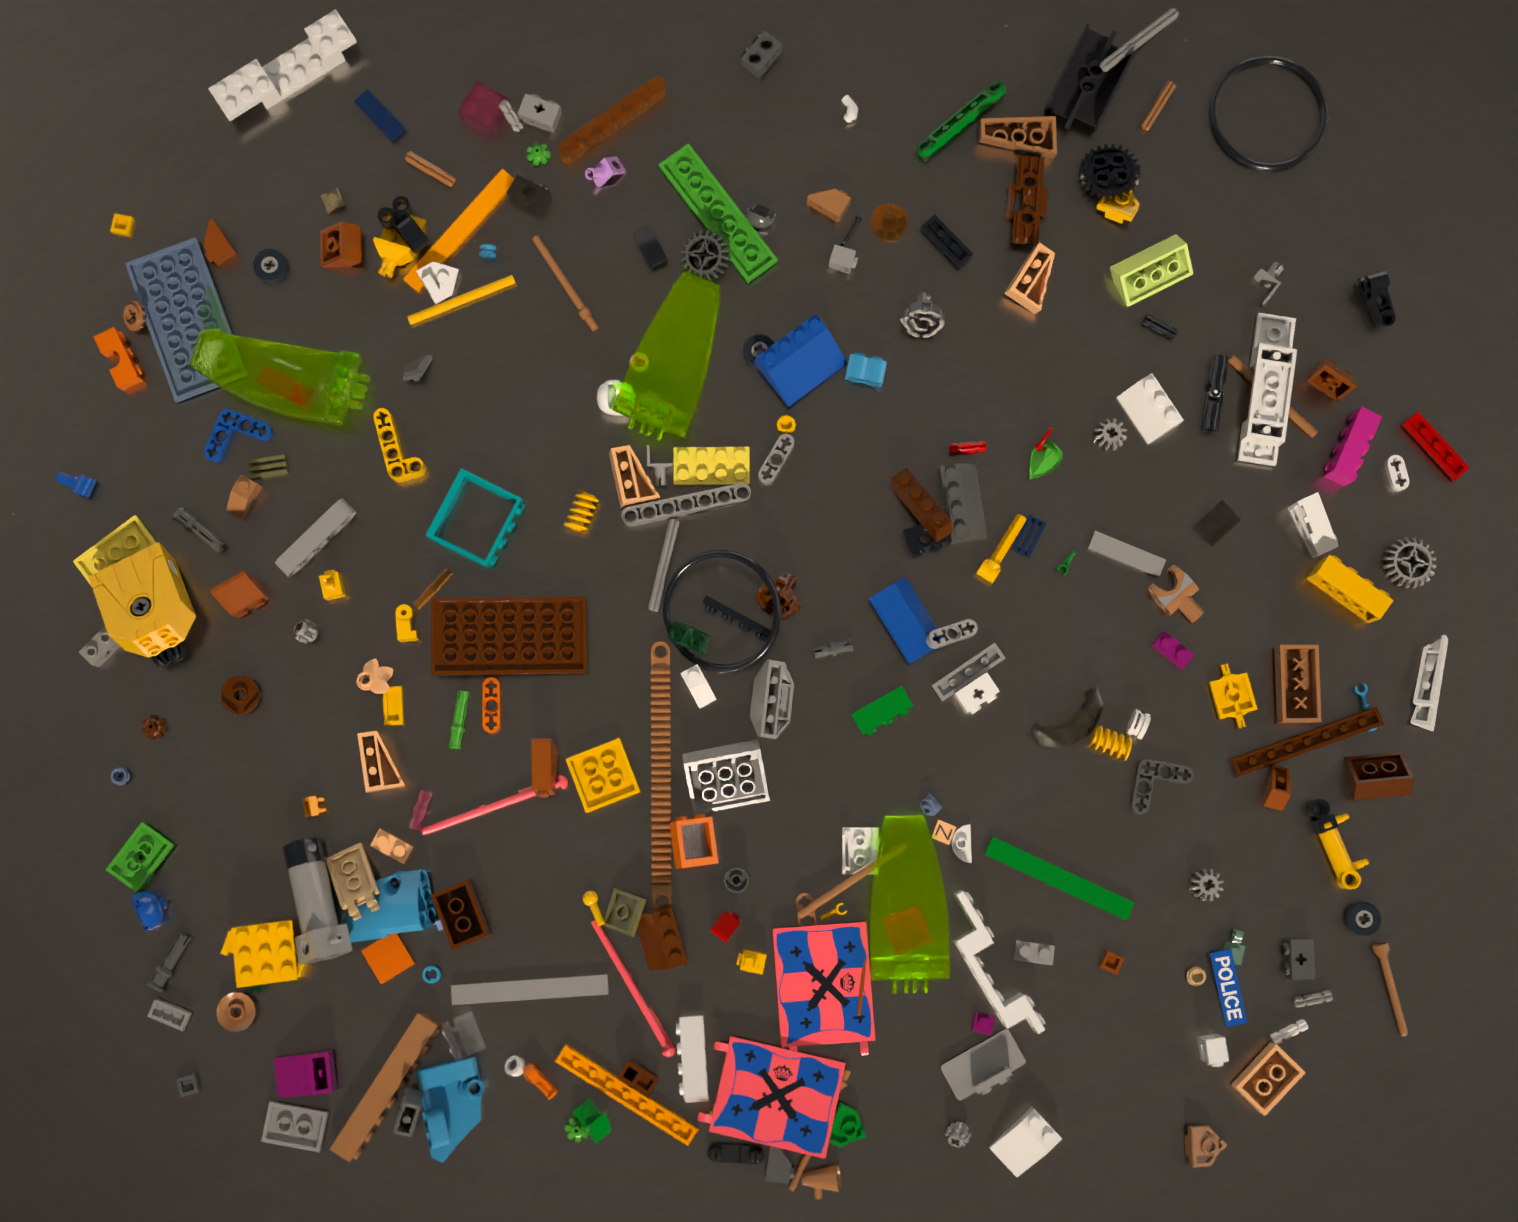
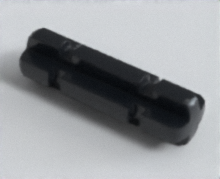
M1146 314L1142 320L1144 325H1150L1152 329L1163 335L1167 334V337L1170 339H1174L1178 334V329L1170 328V325L1157 318L1153 319V316L1150 314Z

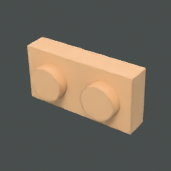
M382 829L378 830L370 845L402 864L407 862L414 849L412 845Z

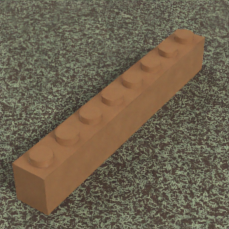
M422 1012L417 1013L331 1146V1151L348 1162L359 1158L364 1150L361 1148L365 1141L368 1143L375 1133L372 1131L376 1124L379 1126L385 1118L384 1111L387 1107L390 1109L397 1098L394 1097L398 1090L401 1092L407 1083L405 1078L409 1073L413 1074L418 1066L416 1061L420 1056L423 1058L429 1049L427 1044L431 1039L434 1041L440 1030H438L440 1024Z

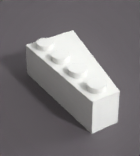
M703 1016L679 1017L680 1023H676V1034L680 1035L681 1043H677V1053L681 1055L682 1063H678L679 1075H683V1083H679L680 1095H684L686 1103L709 1101Z

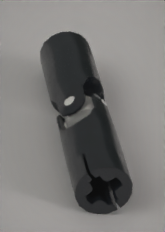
M1212 355L1209 373L1210 388L1206 394L1202 430L1209 432V430L1210 432L1219 431L1224 392L1221 389L1226 382L1229 357L1225 355ZM1209 397L1213 400L1221 398L1218 404H1212L1209 401Z

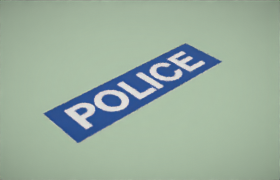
M1232 950L1210 953L1226 1027L1246 1024L1247 1018Z

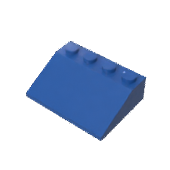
M815 313L759 354L754 364L789 407L844 367L847 361L828 328Z

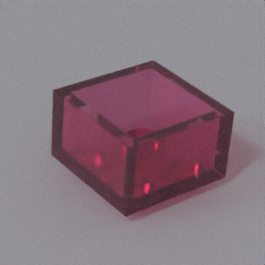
M477 80L458 109V114L464 122L493 137L505 118L499 104L502 100L509 102L510 100Z

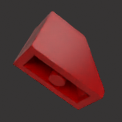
M731 910L729 912L724 911L710 931L726 943L740 924L738 921L739 916Z

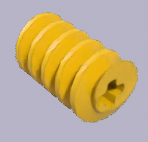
M578 490L581 493L575 495L578 501L572 502L575 508L569 510L572 515L566 517L570 523L565 522L564 526L581 532V530H588L584 523H591L587 516L594 515L590 512V509H596L592 503L599 502V500L590 493Z
M1099 725L1090 738L1089 747L1095 743V750L1102 746L1103 753L1110 749L1109 755L1112 756L1114 752H1117V758L1119 759L1123 754L1124 761H1126L1131 752L1132 738L1127 737L1125 739L1123 734L1117 737L1116 731L1110 734V729L1106 728L1103 731V726Z

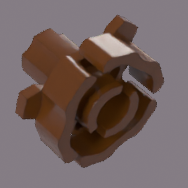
M783 573L777 581L773 580L780 597L781 618H786L787 615L800 610L801 606L798 604V598L794 597L795 592L793 588L797 584L795 577L791 574ZM762 583L756 592V599L763 610L768 614H772L774 611L772 597L767 585Z

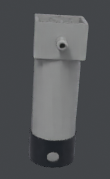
M305 838L284 845L283 852L286 867L289 871L301 935L294 938L299 965L334 959L351 952L352 946L347 924H338L322 838Z

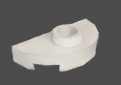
M970 824L957 829L951 841L953 853L957 858L968 863H972Z

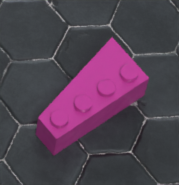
M1362 406L1356 411L1353 410L1348 419L1351 421L1349 426L1345 427L1340 437H1342L1340 444L1337 443L1332 453L1335 455L1332 460L1327 462L1324 468L1326 470L1324 477L1344 487L1356 480L1358 475L1356 472L1364 461L1360 458L1368 451L1370 447L1368 439L1371 440L1374 437L1382 416Z

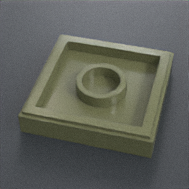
M614 888L604 917L605 924L603 926L634 937L647 899Z

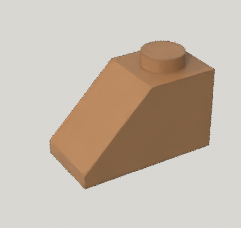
M837 189L810 194L807 197L808 205L837 222L840 221L851 201L848 193L843 190L838 191Z
M240 474L230 492L226 511L244 520L263 487Z

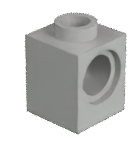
M834 245L828 267L850 274L851 268L855 269L858 258L855 257L856 251Z

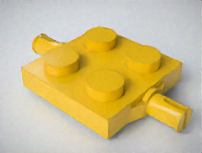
M1228 663L1220 665L1223 677L1219 680L1208 682L1219 720L1227 717L1236 718L1238 729L1246 727L1243 715L1250 711L1258 710L1247 672L1239 675L1231 674Z

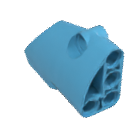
M400 870L390 876L377 880L376 884L379 893L374 896L380 909L372 912L365 902L357 906L361 913V918L353 920V917L347 912L341 925L347 924L351 942L380 939L396 933L426 930L436 922V911L431 898L432 893L426 870Z
M476 1057L416 1070L419 1089L424 1092L422 1099L424 1108L423 1121L431 1158L442 1163L461 1140L481 1121V1095L484 1091V1085L480 1081ZM472 1083H475L477 1090L472 1094L469 1087Z

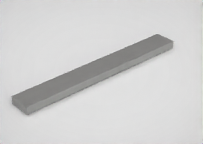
M608 974L451 985L452 1005L609 994Z

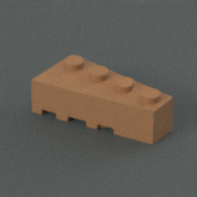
M1056 116L980 119L978 123L979 143L1054 158L1057 155Z

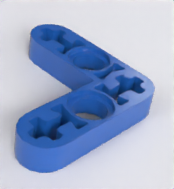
M224 409L217 418L204 449V455L211 462L220 461L234 430L262 441L269 440L273 435V430L265 422L231 409ZM230 415L232 418L236 419L237 422L235 423L231 420H228L226 423L224 417ZM244 420L251 422V426L247 430L241 428V423ZM255 426L259 429L265 428L268 433L261 436L259 431L254 430ZM219 431H225L226 437L223 440H217L216 434ZM215 441L216 443H218V444H220V445H222V446L219 447V446L217 445V447H216V445L213 444V442ZM216 448L218 454L212 457L210 451H214Z

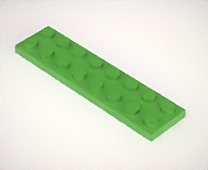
M689 143L658 164L661 171L706 230H712V234L716 231L719 233V236H724L723 242L729 243L725 249L731 250L726 256L731 257L730 261L747 283L778 262L776 256Z

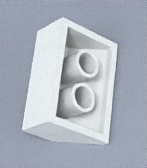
M1152 373L1117 397V400L1147 445L1184 421Z

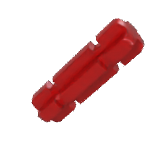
M978 441V443L965 442L960 443V445L953 443L949 445L951 455L958 454V452L965 454L976 453V451L985 452L987 450L986 441Z

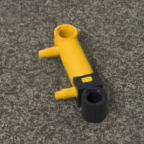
M1324 799L1309 801L1306 805V812L1311 818H1315V820L1310 822L1315 833L1321 839L1336 874L1338 886L1343 889H1356L1361 883V877L1355 870L1364 867L1369 861L1365 858L1353 863L1351 862L1337 829L1339 823L1349 819V815L1347 813L1338 816L1329 814L1330 805ZM1317 803L1322 808L1319 814L1314 809ZM1348 874L1352 877V882L1349 885L1345 882V877Z

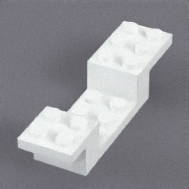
M336 9L304 29L309 37L308 39L261 67L257 59L208 88L229 121L260 102L264 104L266 109L271 108L346 61L342 51L357 41Z
M1265 313L1257 314L1250 369L1254 370L1248 419L1242 423L1238 461L1269 466L1277 465L1279 446L1285 442L1296 363L1297 349H1292L1296 318Z
M961 890L957 891L953 895L971 924L972 929L953 939L1002 1025L1008 1029L1026 1018L1033 1031L1038 1034L1045 1030L1043 1027L1045 1022L1039 1013L1034 1012L1033 1007L1035 1005L1030 996L1019 992L1004 1001L1000 992L993 989L992 985L994 982L989 974L983 972L982 967L984 965L979 956H974V954L993 944L992 938L994 935L990 928L984 927L981 922L984 918L980 911L974 910L971 905L974 901L968 892L964 893Z

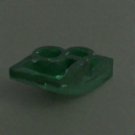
M674 621L667 638L682 647L687 646L700 654H705L712 636L684 623Z

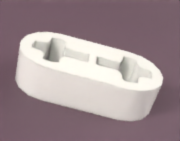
M1392 455L1387 458L1385 470L1391 488L1395 491L1406 489L1410 482L1403 458L1399 455ZM1393 460L1394 462H1398V466H1396V469L1395 466L1390 465V463L1393 462ZM1398 478L1404 482L1401 486L1395 482Z

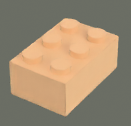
M1270 1042L1234 1080L1231 1086L1260 1114L1266 1116L1306 1072L1277 1044Z

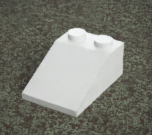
M1031 1106L989 1148L1018 1177L1053 1149L1062 1138Z

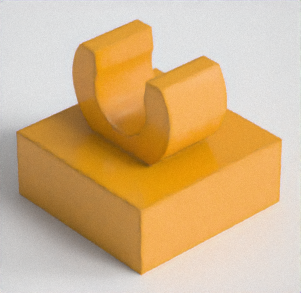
M316 796L302 799L305 818L315 817L319 813L326 811V808H318V802L324 801V798L316 799Z

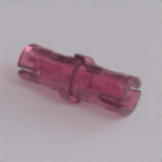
M422 790L419 791L416 805L412 808L413 815L408 825V828L418 831L421 830L424 816L428 813L427 806L432 796V793Z

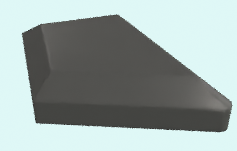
M427 355L406 364L403 373L404 381L410 379L414 381L420 380L432 361V356Z

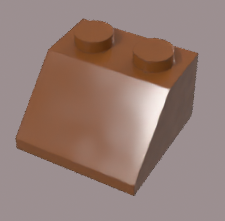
M339 222L320 231L321 267H351L361 263L362 236L359 225Z

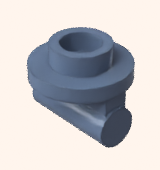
M930 793L920 803L923 813L928 816H935L943 808Z

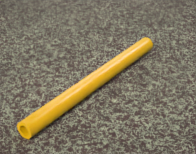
M513 275L507 276L409 315L407 318L410 325L513 285L515 280Z

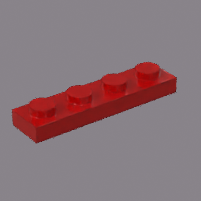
M1416 412L1402 424L1453 481L1457 480L1470 468L1419 412Z

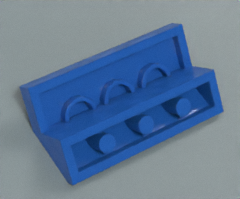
M906 577L869 598L909 664L933 650L926 644V636L938 628ZM942 635L937 638L933 637L932 640L939 641L942 639Z

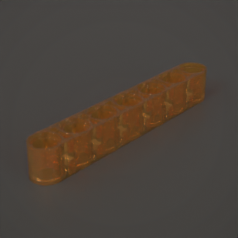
M660 77L652 78L562 141L558 146L561 161L564 163L575 161L663 99L666 95L665 81ZM655 86L662 87L659 91L653 90ZM643 96L647 98L646 101L643 102L638 100L640 97ZM626 107L632 108L630 112L623 111ZM610 118L617 119L614 123L608 122ZM596 128H600L602 130L598 134L593 133V130ZM580 139L587 140L584 144H578ZM564 150H571L569 155L562 154Z

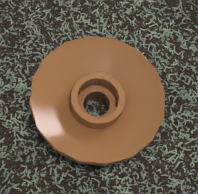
M233 992L224 996L220 1000L216 1011V1016L221 1026L234 1032H239L249 1027L256 1014L253 1000L242 992ZM236 1008L241 1009L240 1015L235 1013Z

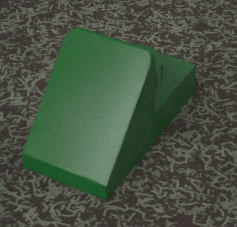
M589 1099L572 1111L595 1144L611 1132L606 1114H600Z

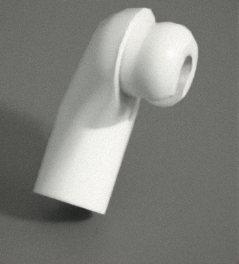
M846 95L841 100L847 107L844 119L846 122L851 123L857 118L858 107L851 97Z

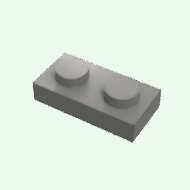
M1015 940L1013 960L1053 965L1055 946Z

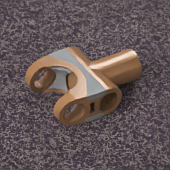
M1171 565L1168 570L1174 580L1173 589L1165 591L1151 583L1148 586V590L1156 603L1168 615L1173 614L1179 609L1193 623L1204 614V610L1192 598L1199 588L1185 572L1177 566Z

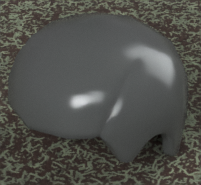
M755 204L752 209L749 206L746 211L748 222L756 228L765 229L770 227L776 217L775 211L760 204Z

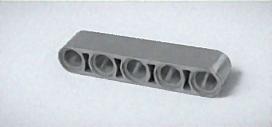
M343 498L338 500L276 560L275 564L287 577L293 576L356 515V511Z

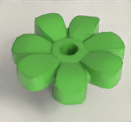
M538 142L533 143L534 148L528 147V161H533L534 166H539L540 162L543 165L547 163L546 158H550L551 153L546 151L548 148L546 144L543 143L540 146Z
M574 1117L569 1119L571 1125L567 1124L565 1126V1131L569 1132L567 1135L569 1140L575 1137L576 1142H581L582 1137L587 1138L589 1136L578 1120L576 1121Z

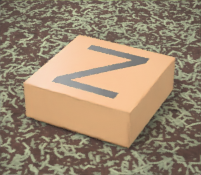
M938 820L931 838L950 845L956 827Z

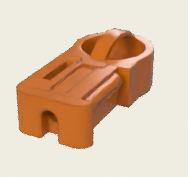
M529 1063L523 1069L526 1080L534 1083L547 1099L550 1100L557 1094L556 1088L532 1063Z

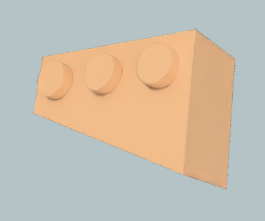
M1041 243L1034 246L1004 294L1034 314L1041 311L1055 253Z
M630 445L611 448L609 457L620 508L658 501L660 495L654 489L651 480L644 472Z
M378 732L358 733L366 793L405 787Z

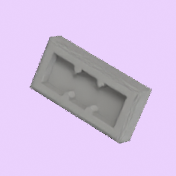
M156 997L147 1017L183 1032L186 1029L192 1012Z

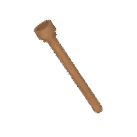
M1388 942L1372 945L1373 952L1380 958L1399 1032L1402 1036H1406L1408 1031L1387 957L1389 955L1388 951H1390Z

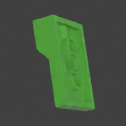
M141 822L105 870L136 893L141 892L152 879L155 870L174 847V844L146 823ZM140 855L144 856L143 860L139 859Z

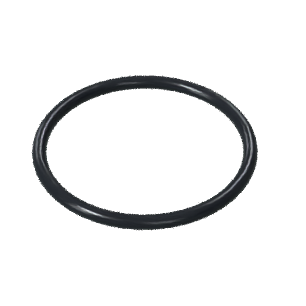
M1259 56L1238 63L1220 79L1211 98L1210 121L1219 144L1232 158L1254 169L1276 171L1287 169L1303 162L1318 148L1325 136L1328 125V104L1324 91L1318 81L1301 65L1281 57ZM1258 64L1285 66L1299 73L1314 89L1321 110L1320 127L1312 144L1297 157L1279 163L1258 162L1237 152L1225 139L1218 122V101L1227 82L1236 73L1247 67Z
M710 550L699 553L678 567L666 587L663 598V619L667 633L674 646L685 658L707 670L732 672L753 665L770 650L780 629L782 610L777 588L769 574L757 562L743 554L729 550ZM710 558H730L746 564L763 579L772 597L774 620L768 639L759 651L738 663L715 664L697 657L682 644L672 624L670 603L676 583L691 566Z

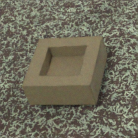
M338 188L321 195L328 214L346 208Z

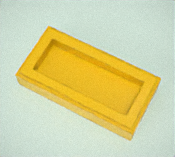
M389 686L390 690L383 693L384 725H404L403 686Z

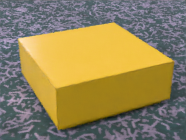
M114 213L110 231L116 234L131 236L135 218Z

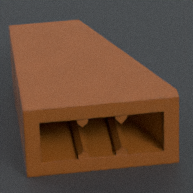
M532 738V790L538 797L546 798L549 795H555L558 749L551 738Z

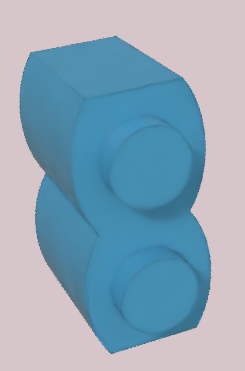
M854 352V354L849 356L845 379L881 387L887 362L878 356L867 358L863 353Z

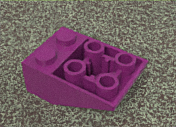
M333 1050L274 1058L278 1098L316 1095L337 1090Z

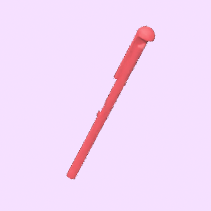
M558 775L556 777V788L562 787V789H565L568 785V780L565 776ZM532 786L518 790L519 793L489 805H481L479 808L423 827L421 830L423 835L536 796V794L532 790Z
M595 920L592 921L593 928L663 1047L664 1052L662 1054L665 1057L673 1056L676 1051L675 1045L671 1042L652 1007L649 1009L632 980V975L625 968L602 926H598Z

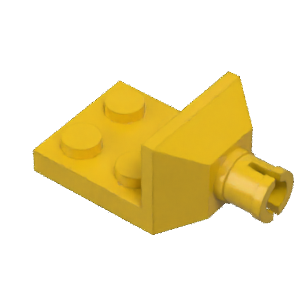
M410 215L424 232L427 221ZM394 228L389 230L383 229L381 238L374 237V244L382 259L380 269L378 270L379 274L383 276L387 274V277L392 278L397 265L402 266L415 259L416 254Z

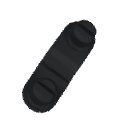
M713 1144L707 1151L709 1159L713 1162L759 1164L764 1159V1151L757 1146Z

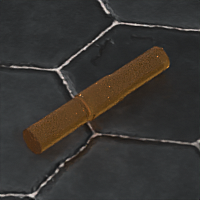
M446 567L417 598L413 605L419 609L452 572Z

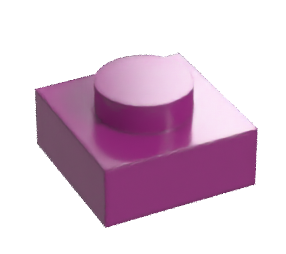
M975 1011L972 1031L992 1035L995 1015Z

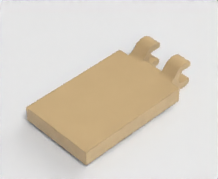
M361 842L326 858L340 906L343 910L348 908L349 915L353 917V920L361 918V913L357 906L365 902L372 912L380 909L374 896L379 893Z

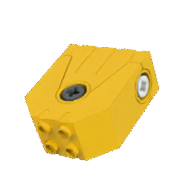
M159 542L88 576L108 635L125 651L149 658L185 640L196 615L175 559Z

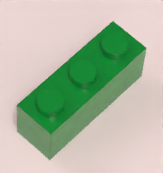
M900 686L852 713L851 717L862 735L866 733L869 736L878 731L876 727L883 724L885 727L894 722L893 718L900 714L903 717L910 713V708L913 707V704L903 686Z

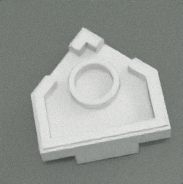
M431 262L416 271L435 305L452 296L459 269Z

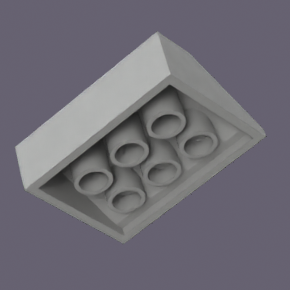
M758 739L682 754L694 815L770 801Z

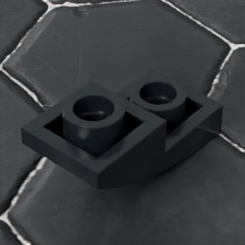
M650 225L634 233L651 269L668 260Z

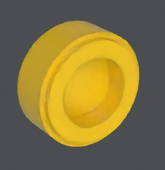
M783 415L778 419L777 430L781 434H791L795 430L796 423L793 417Z

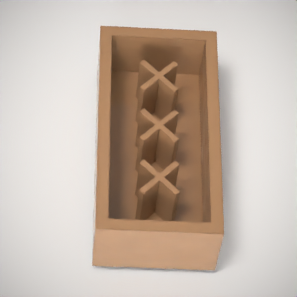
M1278 645L1274 647L1277 724H1315L1322 722L1319 645Z

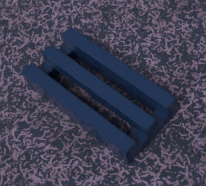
M1029 514L1012 549L1030 557L1046 522H1042L1040 519L1034 518ZM1030 521L1034 522L1022 547L1019 548L1018 545ZM1038 524L1040 528L1028 552L1024 550Z

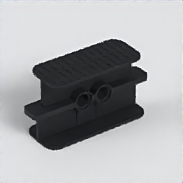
M1087 24L1048 100L1044 112L1047 113L1050 110L1068 119L1065 125L1067 129L1070 128L1074 118H1077L1095 127L1094 131L1096 132L1136 51H1133L1132 54H1129L1107 72H1104L1100 69L1099 65L1104 59L1119 49L1112 45L1117 32L1113 30L1110 37L1107 38L1089 29L1090 24ZM1095 69L1099 74H1093L1091 70ZM1087 85L1091 90H1085L1083 86Z

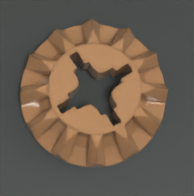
M132 300L127 302L123 310L125 325L131 331H139L140 328H144L143 322L146 321L144 318L146 313L143 311L144 306L139 301Z

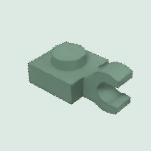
M1233 929L1231 942L1225 941L1222 951L1231 949L1234 964L1241 965L1246 947L1240 945L1244 932Z

